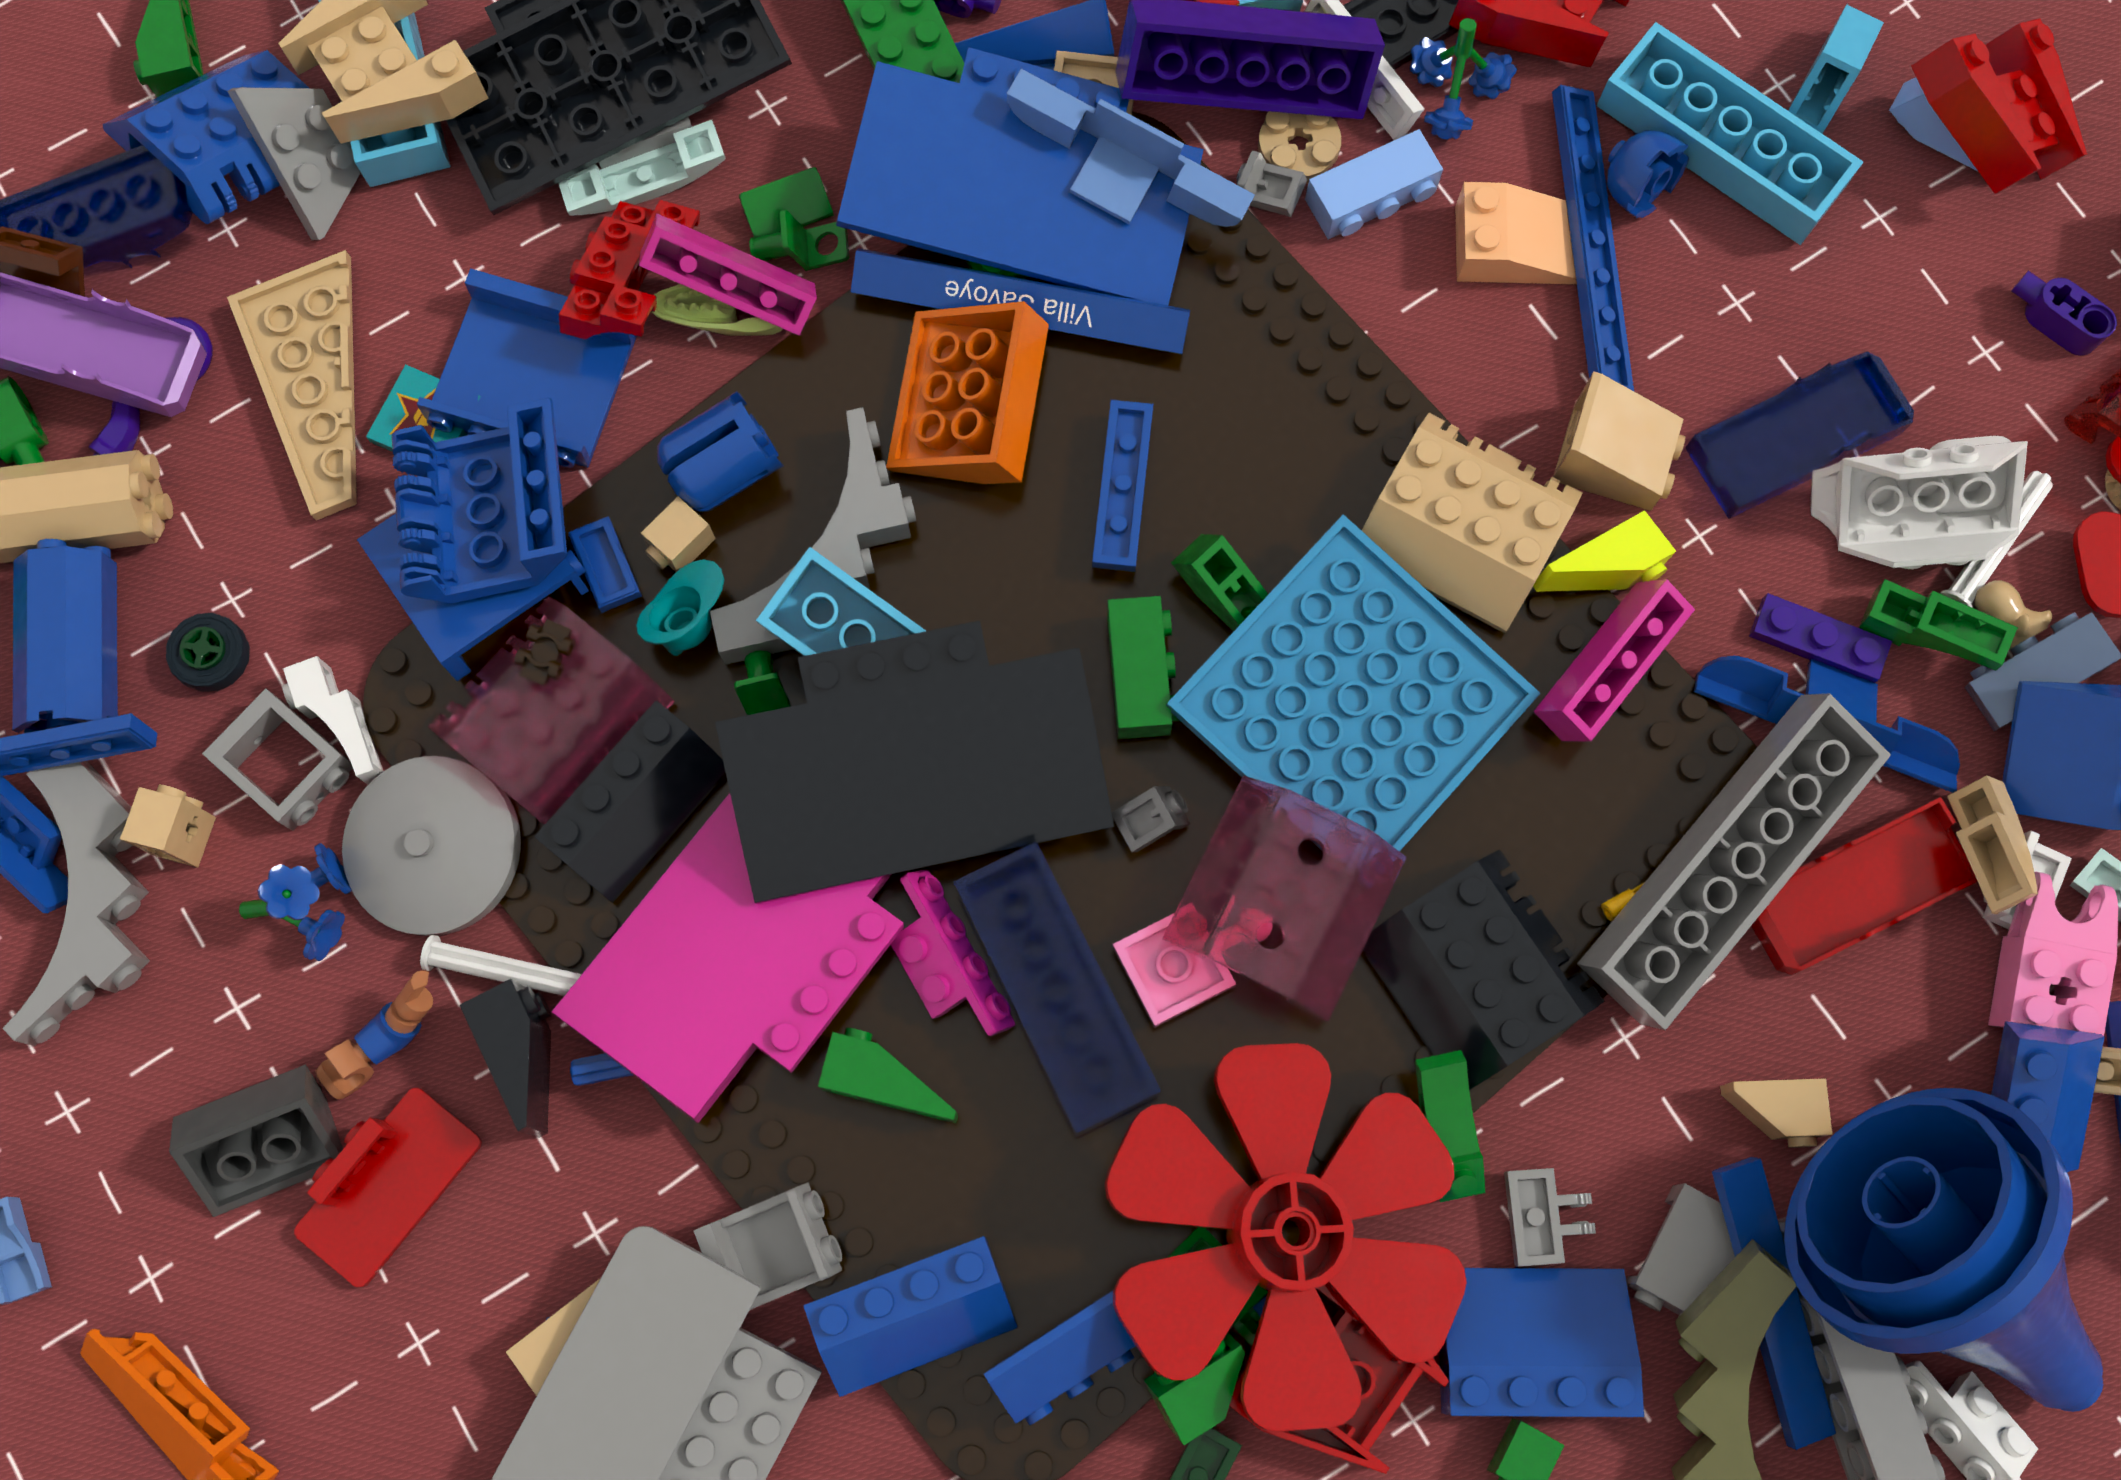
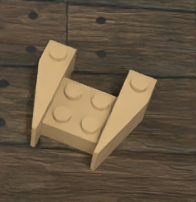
M321 0L278 43L298 75L319 65L342 102L322 112V115L341 144L453 119L489 99L475 69L456 40L416 60L395 27L394 23L427 6V0Z

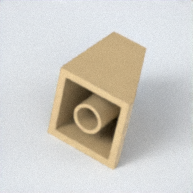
M1593 371L1573 407L1553 477L1560 480L1561 484H1567L1577 489L1651 511L1660 498L1667 499L1672 489L1675 474L1669 473L1672 460L1677 461L1684 447L1686 437L1680 435L1684 419L1611 378Z

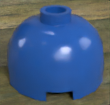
M1651 130L1637 133L1627 141L1621 140L1618 142L1608 157L1610 166L1607 174V186L1614 200L1636 218H1644L1657 208L1651 203L1659 196L1663 189L1671 193L1682 177L1689 161V157L1683 153L1688 148V145L1666 132Z

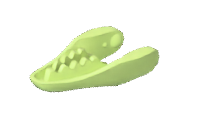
M682 284L654 294L656 296L657 308L652 313L656 317L674 324L730 336L773 335L783 330V328L757 317L738 321L736 308Z

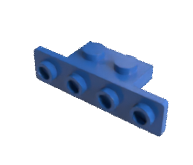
M1 776L0 874L42 913H49L67 905L68 877L53 864L62 839L60 829L51 819L47 818L21 791L17 790L9 781Z

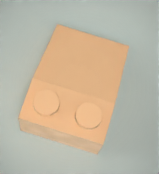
M1463 183L1455 206L1457 282L1577 284L1566 200L1508 183Z

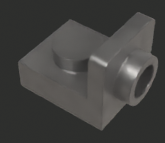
M1154 786L1112 812V817L1131 852H1138L1171 831L1183 829L1190 824L1185 815L1188 812V808L1183 797L1178 791L1172 790L1169 786Z

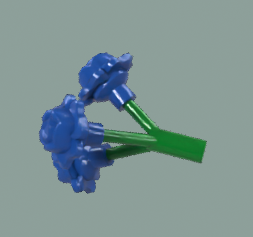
M1470 18L1463 19L1460 22L1456 45L1446 49V45L1442 40L1434 42L1428 37L1422 38L1419 45L1411 48L1413 60L1410 65V71L1417 75L1418 82L1422 85L1429 83L1434 87L1442 86L1444 80L1452 77L1451 63L1453 56L1457 57L1450 94L1445 96L1443 107L1436 109L1434 112H1426L1424 116V121L1432 125L1431 134L1434 136L1438 135L1446 140L1458 139L1463 130H1471L1473 120L1465 117V114L1459 110L1461 97L1458 95L1466 59L1470 58L1475 63L1474 73L1468 82L1470 86L1474 87L1473 94L1476 97L1497 98L1499 93L1510 89L1511 79L1517 71L1516 66L1511 64L1512 57L1509 54L1498 55L1495 52H1490L1486 58H1482L1473 48L1477 24Z

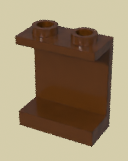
M3 226L0 227L1 273L85 297L82 246Z

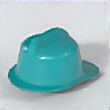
M704 559L691 562L680 568L639 615L636 624L638 635L645 642L662 644L669 653L675 656L702 643L710 634L712 628L710 609L716 603L723 589L724 575L722 569L715 562Z

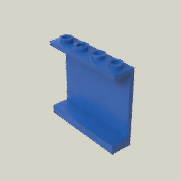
M470 268L465 285L472 299L432 400L419 397L417 406L427 419V424L443 432H451L453 426L464 429L468 435L509 427L507 406L550 397L554 408L559 465L573 468L576 464L588 468L637 336L619 332H607L593 335L587 339H581L560 333L559 313L568 296Z
M396 513L357 539L436 658L456 681L471 672V669L461 656L463 653L571 580L581 595L589 591L579 577L586 570L573 552L569 550L563 561L537 586L457 603L409 597L401 593L399 559L403 554L418 553V551H412L411 549L399 546Z

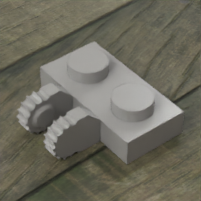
M1554 1168L1504 1172L1515 1267L1565 1263L1562 1236L1596 1233L1595 1223H1589L1588 1221H1577L1572 1224L1560 1225L1558 1206H1570L1571 1208L1586 1207L1587 1204H1592L1591 1193L1557 1195Z

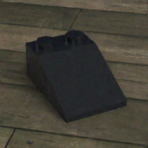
M509 979L460 1004V1008L517 1131L540 1138L548 1134L551 1030L546 1019L551 1017V1012L540 992L534 994L529 986L524 987Z

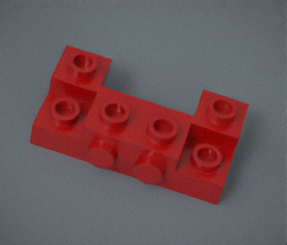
M659 200L654 210L620 201L612 217L604 216L597 231L590 232L581 260L576 259L572 265L570 283L574 287L559 313L560 333L581 339H587L593 335L607 332H619L642 337L644 334V324L650 312H655L657 308L655 295L638 291L649 271L639 266L640 251L656 214H660L693 229L694 226L698 227L700 223V211Z

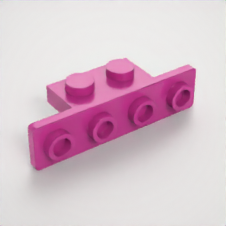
M927 869L909 872L902 876L900 881L921 917L903 929L891 943V946L931 1018L943 1016L967 999L988 1036L1007 1031L1015 1026V1021L1010 1014L1009 1003L995 988L988 975V967L985 961L974 951L966 937L965 926L961 919L953 914L943 896L944 890L938 879L931 875Z

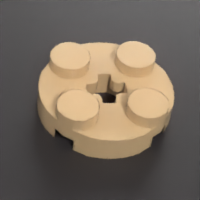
M1269 111L1260 129L1258 139V152H1261L1266 163L1304 172L1307 178L1306 184H1308L1309 179L1326 172L1336 163L1341 148L1339 126L1329 116ZM1296 136H1301L1309 142L1306 143L1304 150H1298L1296 144H1289L1288 141L1293 140Z

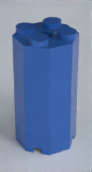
M43 539L37 542V549H28L14 559L12 731L20 733L23 730L24 733L118 716L117 563L111 559V550L107 547L88 546L77 548L67 546L66 542L62 540Z

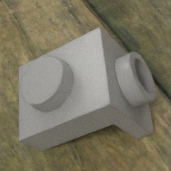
M1257 151L1251 152L1247 163L1241 165L1237 174V185L1255 194L1250 206L1289 217L1292 216L1307 182L1304 172L1266 163L1261 152Z

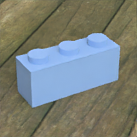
M1418 129L1309 179L1305 201L1328 240L1339 234L1348 236L1359 230L1365 222L1376 217L1378 219L1388 218L1404 204L1413 200L1417 203L1431 197L1437 190L1443 168L1422 132Z

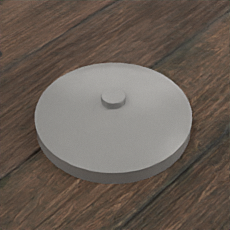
M422 756L405 760L391 766L374 778L354 803L345 825L342 841L345 875L354 896L361 906L376 920L392 929L424 936L445 935L463 930L490 913L504 897L513 881L521 850L518 818L508 795L491 776L476 766L443 756Z

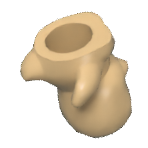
M2002 580L1989 582L1981 587L1975 596L1977 610L2018 627L2009 650L2026 639L2046 630L2052 619L2050 610L2037 612L2026 608L2015 587Z

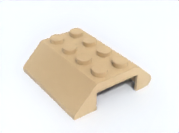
M1428 413L1381 492L1362 532L1433 596L1506 633L1541 573L1583 492L1567 484L1562 492L1557 490L1560 480L1551 477L1544 486L1532 481L1535 476V467L1527 464L1524 471L1519 470L1518 467L1522 462L1521 460L1491 444L1488 445L1485 451L1481 450L1480 447L1483 440L1477 437L1469 441L1467 446L1456 441L1459 431L1458 427L1451 424L1444 431L1442 427L1445 420Z

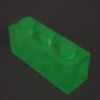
M1161 596L1110 599L1107 602V621L1117 739L1170 735L1172 721H1179L1171 713V709L1166 706L1168 701L1174 696L1170 695L1168 679L1176 678L1174 652H1166L1165 636H1172L1170 610H1162Z

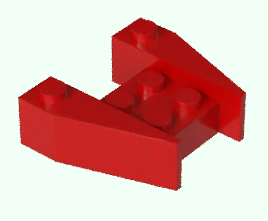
M1458 0L1448 24L1459 30L1460 22L1463 19L1470 18L1477 24L1474 38L1484 44L1589 68L1594 63L1609 32L1591 24L1604 0ZM1614 0L1625 7L1629 0Z
M2040 18L2019 23L1986 45L1978 39L1976 33L1953 38L1911 65L1930 106L1994 194L2003 191L2036 171L2042 180L2087 155L2059 55L2053 45V33L2048 26L2042 23Z
M1328 1284L1317 1287L1316 1290L1319 1296L1338 1310L1331 1321L1360 1381L1362 1389L1361 1403L1355 1415L1345 1424L1332 1428L1282 1432L1263 1430L1252 1423L1247 1417L1240 1399L1241 1384L1248 1363L1246 1358L1243 1359L1229 1407L1263 1432L1386 1474L1390 1467L1369 1452L1374 1442L1421 1374L1432 1383L1446 1387L1449 1380L1434 1358L1426 1362L1414 1364L1395 1359L1381 1346Z

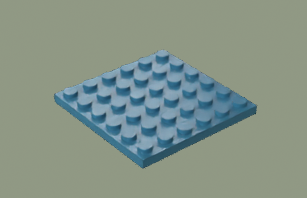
M1343 514L1168 701L1166 706L1171 709L1173 715L1355 882L1365 889L1369 887L1541 693Z

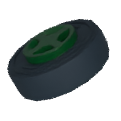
M215 613L196 614L183 620L172 631L166 644V661L171 673L185 686L202 692L219 691L232 685L243 675L249 662L250 646L243 630L229 618ZM210 654H215V656L213 655L206 661L205 657L209 656Z

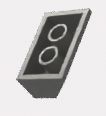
M306 1064L173 1117L169 1148L170 1154L213 1217L312 1178L325 1161L330 1158L335 1159L343 1150L327 1098Z

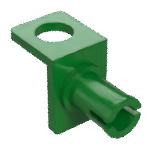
M787 210L780 211L781 231L752 237L749 241L751 255L763 261L790 256L805 271L847 261L849 259L848 233L846 228L836 226L837 222L805 229ZM833 234L837 236L838 245L836 249L828 255L819 254L818 244L820 240L826 235Z
M761 650L746 655L744 661L748 679L734 683L735 691L746 714L751 715L791 707L792 705L778 674L773 672L772 655L767 651Z

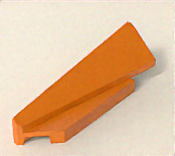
M92 1329L86 1333L80 1351L82 1358L187 1480H274L279 1470L241 1443L247 1438L250 1428L153 1333L135 1332L131 1338L103 1337L98 1329Z

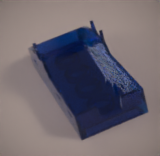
M143 145L0 200V227L3 226L82 246L84 268L102 261L122 262L132 268L129 261L136 256L154 255L161 258L160 254L154 251V249L189 227L193 214L187 203L186 185Z
M1867 351L1834 365H1831L1829 362L1822 369L1806 378L1801 379L1799 377L1794 384L1780 394L1694 435L1685 449L1727 518L1731 519L1812 479V471L1831 466L1840 462L1843 458L1856 457L1901 435L1913 423L1914 410L1881 358Z

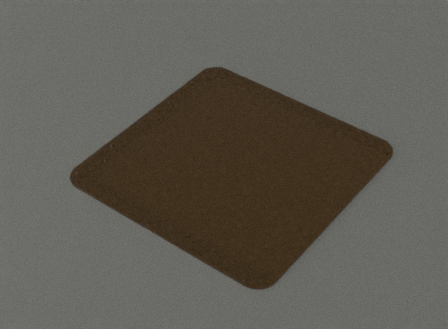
M1132 111V116L1186 144L1172 129L1162 122L1145 114ZM1201 160L1200 165L1209 169L1207 165ZM1249 210L1246 211L1243 219L1237 225L1228 227L1213 225L1191 214L1189 215L1168 305L1191 310L1182 354L1048 329L1022 483L979 484L892 472L887 469L890 485L899 483L902 498L911 496L916 521L908 523L911 538L869 547L875 573L867 575L869 590L926 631L980 621L989 666L1080 648L1111 813L1154 786H1169L1172 790L1178 791L1183 797L1188 808V812L1185 815L1190 824L1183 829L1171 831L1138 852H1131L1113 819L1114 827L893 873L873 898V901L904 923L903 929L921 916L901 883L900 878L909 872L927 869L931 875L938 879L944 890L943 896L953 914L958 916L963 922L966 929V937L974 951L985 961L988 967V975L995 988L1009 1003L1010 1014L1015 1021V1026L1007 1031L988 1036L967 999L943 1016L932 1019L890 945L792 1073L757 1048L699 1123H696L642 1082L742 1210L807 1182L811 1191L814 1190L818 1193L825 1210V1215L822 1219L827 1232L836 1238L842 1252L840 1265L843 1271L823 1281L820 1280L804 1287L814 1301L977 1238L986 1237L1018 1328L879 1382L940 1460L964 1480H1057L1073 1469L1153 1398L1144 1380L1153 1375L1154 1370L1147 1364L1136 1346L1130 1349L1135 1357L1134 1359L1110 1373L1107 1366L1090 1375L1094 1382L1091 1387L1072 1399L1068 1397L1066 1392L1049 1402L1054 1410L1030 1426L1025 1418L1015 1424L984 1376V1373L1114 1290L1118 1278L1127 1269L1141 1263L1168 1258L1198 1228L1194 1226L1130 1220L1123 1218L1110 1205L1105 1190L1107 1173L1130 1123L1139 1112L1151 1105L1167 1104L1179 1108L1193 1121L1243 1180L1251 1186L1256 1181H1259L1217 1095L1214 1084L1215 1069L1220 1059L1234 1048L1246 1045L1290 1043L1309 1045L1323 1055L1328 1062L1331 1072L1329 1094L1306 1171L1307 1174L1319 1177L1359 1112L1371 1098L1383 1093H1400L1409 1097L1419 1107L1415 1060L1432 1056L1357 944L1359 939L1476 861L1500 849L1511 865L1502 871L1501 875L1504 877L1515 871L1520 878L1516 886L1507 891L1514 902L1523 896H1533L1537 903L1526 910L1528 914L1531 915L1537 910L1542 909L1563 940L1552 948L1554 952L1558 953L1568 947L1573 954L1569 961L1559 968L1566 978L1575 973H1581L1584 970L1577 963L1612 922L1604 915L1601 904L1627 889H1633L1646 882L1757 748L1752 740L1713 699L1694 692L1695 680L1665 649L1592 741H1561L1533 711L1621 602L1609 590L1536 592L1533 587L1506 633L1435 597L1541 694L1369 887L1365 889L1355 882L1180 720L1172 721L1171 734L1167 736L1117 739L1107 621L1108 600L1161 596L1162 610H1170L1172 636H1165L1166 652H1174L1176 678L1168 679L1170 695H1175L1233 633L1196 596L1171 564L1179 554L1201 534L1223 535L1269 594L1343 514L1362 531L1381 492L1428 413L1445 420L1442 430L1446 431L1451 425L1443 414ZM911 245L906 246L896 254L898 256L970 269L964 259ZM1027 277V278H1025V279H1027V280H1033V281H1038V282H1044V283L1059 285V284H1056V283H1052V282H1048V281L1036 279V278H1033V277ZM850 289L805 323L800 336L794 333L789 335L563 508L567 552L571 550L578 559L568 532L609 516L642 597L601 613L586 576L583 573L579 577L588 588V592L581 595L570 580L463 653L461 656L471 669V672L458 681L442 666L413 623L391 639L374 661L364 689V716L374 744L389 764L393 766L402 761L422 756H443L457 759L486 772L508 795L518 818L521 850L513 881L499 903L550 967L583 974L730 793L727 776L725 775L613 903L554 855L534 836L656 700L690 727L721 758L722 753L715 722L747 716L734 686L736 681L748 679L745 661L724 664L718 652L713 624L710 634L702 643L694 648L683 651L678 656L669 653L662 644L645 642L637 632L636 624L639 615L676 573L669 565L661 569L647 556L644 551L648 548V545L641 534L678 497L668 483V475H665L658 465L657 445L663 436L737 391L746 401L747 405L744 407L749 415L752 414L758 424L762 425L779 454L777 458L784 465L782 468L712 511L699 512L694 510L710 525L716 538L694 561L703 559L713 561L722 569L724 575L722 592L710 611L742 601L772 585L799 562L809 547L812 548L825 531L839 504L848 472L850 438L846 411L863 407L866 421L876 422L881 446L873 448L876 462L884 460L885 465L887 464L915 312L937 310V308L851 293ZM1111 400L1154 404L1135 572L1092 568ZM1458 431L1456 441L1467 446L1469 442ZM1560 538L1542 571L1548 564L1572 552ZM546 619L572 629L573 633L570 638L576 641V645L569 657L563 655L561 664H564V670L559 680L556 681L550 678L545 688L521 678L519 674L523 667L515 664L514 659L521 647L530 651L533 648L534 642L526 639V634L531 624L534 623L543 627ZM794 649L771 654L773 657V672L778 674L791 705L807 703L798 657L803 655ZM1193 903L1211 936L1236 924L1239 914L1244 909L1252 906L1265 909L1270 914L1273 922L1272 931L1265 940L1257 943L1243 940L1220 952L1236 982V986L1154 1028L1112 947L1113 944ZM1588 974L1589 980L1579 986L1583 992L1594 985L1602 998L1608 995ZM1576 1022L1469 1090L1473 1113ZM846 1027L873 1034L872 1042L882 1046L957 1111L958 1118L956 1124L822 1091L818 1084L832 1032L844 1035ZM1287 1219L1283 1224V1238L1287 1243L1294 1246L1299 1239V1228L1290 1219ZM1206 1228L1222 1246L1228 1245L1226 1239L1227 1229Z

